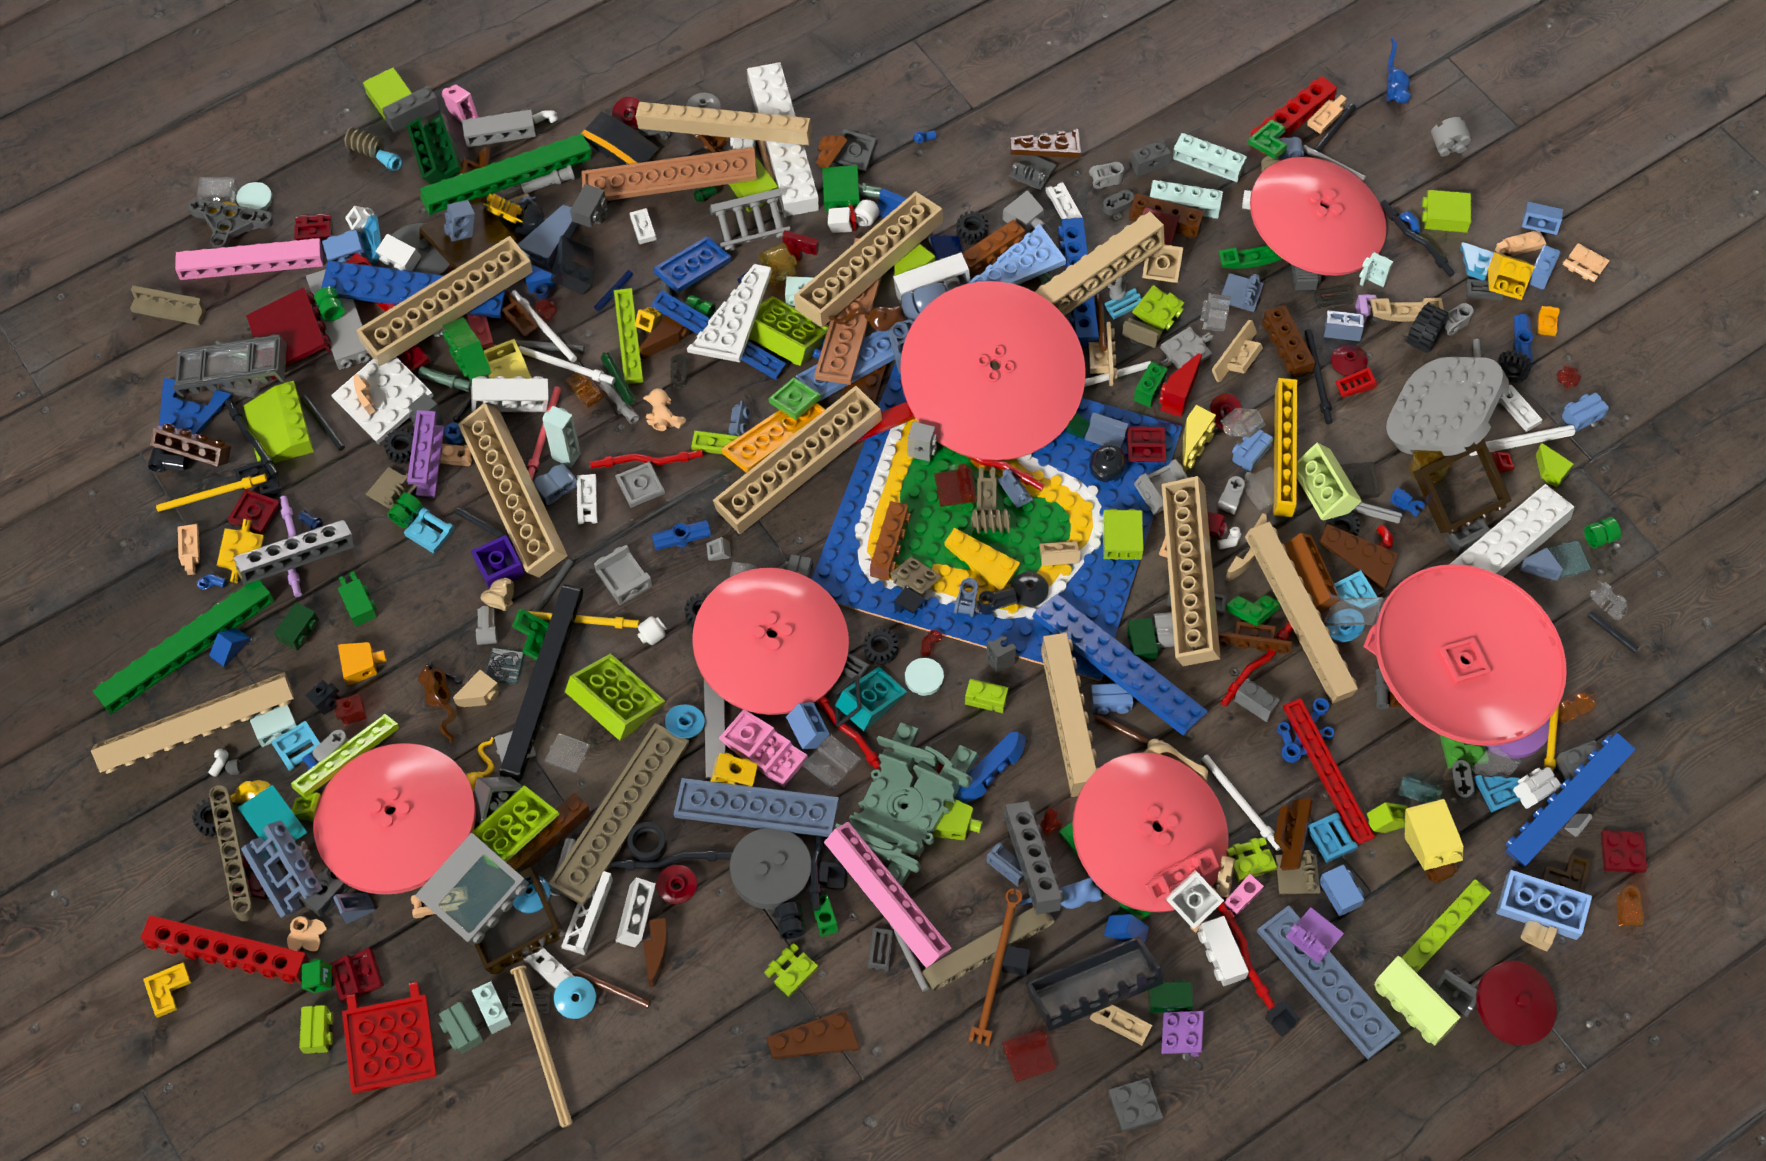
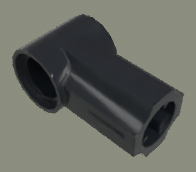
M154 448L151 452L148 468L154 472H163L164 470L185 471L188 468V457L176 453H168V451L160 448Z
M1012 587L995 592L983 591L978 598V610L984 615H990L996 609L1017 604L1016 594ZM988 601L991 604H984L983 602Z

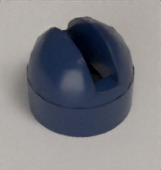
M540 284L534 290L535 295L541 300H546L550 296V290L546 284Z

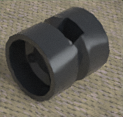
M788 902L775 908L776 919L779 922L780 938L794 939L806 933L804 920H801L803 915L800 903Z

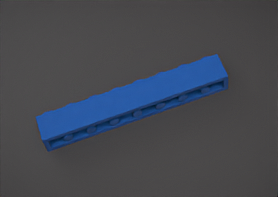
M1618 733L1613 737L1609 734L1601 743L1603 748L1600 751L1595 749L1587 757L1590 761L1586 765L1581 764L1574 771L1576 776L1572 780L1568 778L1560 786L1563 790L1558 795L1554 792L1547 800L1549 805L1545 809L1540 807L1532 815L1535 819L1531 824L1527 821L1519 829L1521 834L1517 838L1513 836L1505 844L1508 848L1504 852L1519 866L1524 868L1636 750Z

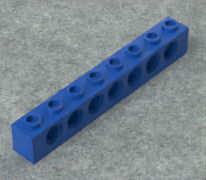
M1083 218L1062 219L1061 226H1058V236L1062 237L1060 251H1064L1063 256L1066 259V264L1063 266L1067 269L1070 265L1077 263L1084 255H1088ZM1092 296L1071 311L1072 315H1069V323L1073 326L1081 347H1089V342H1098L1099 339L1094 297Z

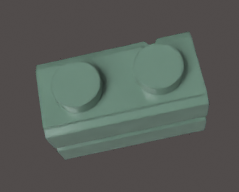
M462 1002L456 1003L439 1014L442 1021L438 1023L443 1032H449L452 1037L448 1041L454 1051L458 1049L461 1054H464L472 1047H476L483 1042Z

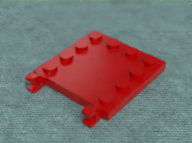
M418 982L409 983L410 998L358 1008V998L355 994L347 996L348 1010L342 1011L352 1094L437 1077L428 1001L426 994L421 995Z

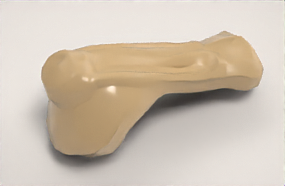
M1152 739L1148 742L1144 753L1160 754L1173 758L1190 767L1207 782L1208 770L1206 767L1186 758L1166 742L1159 739Z

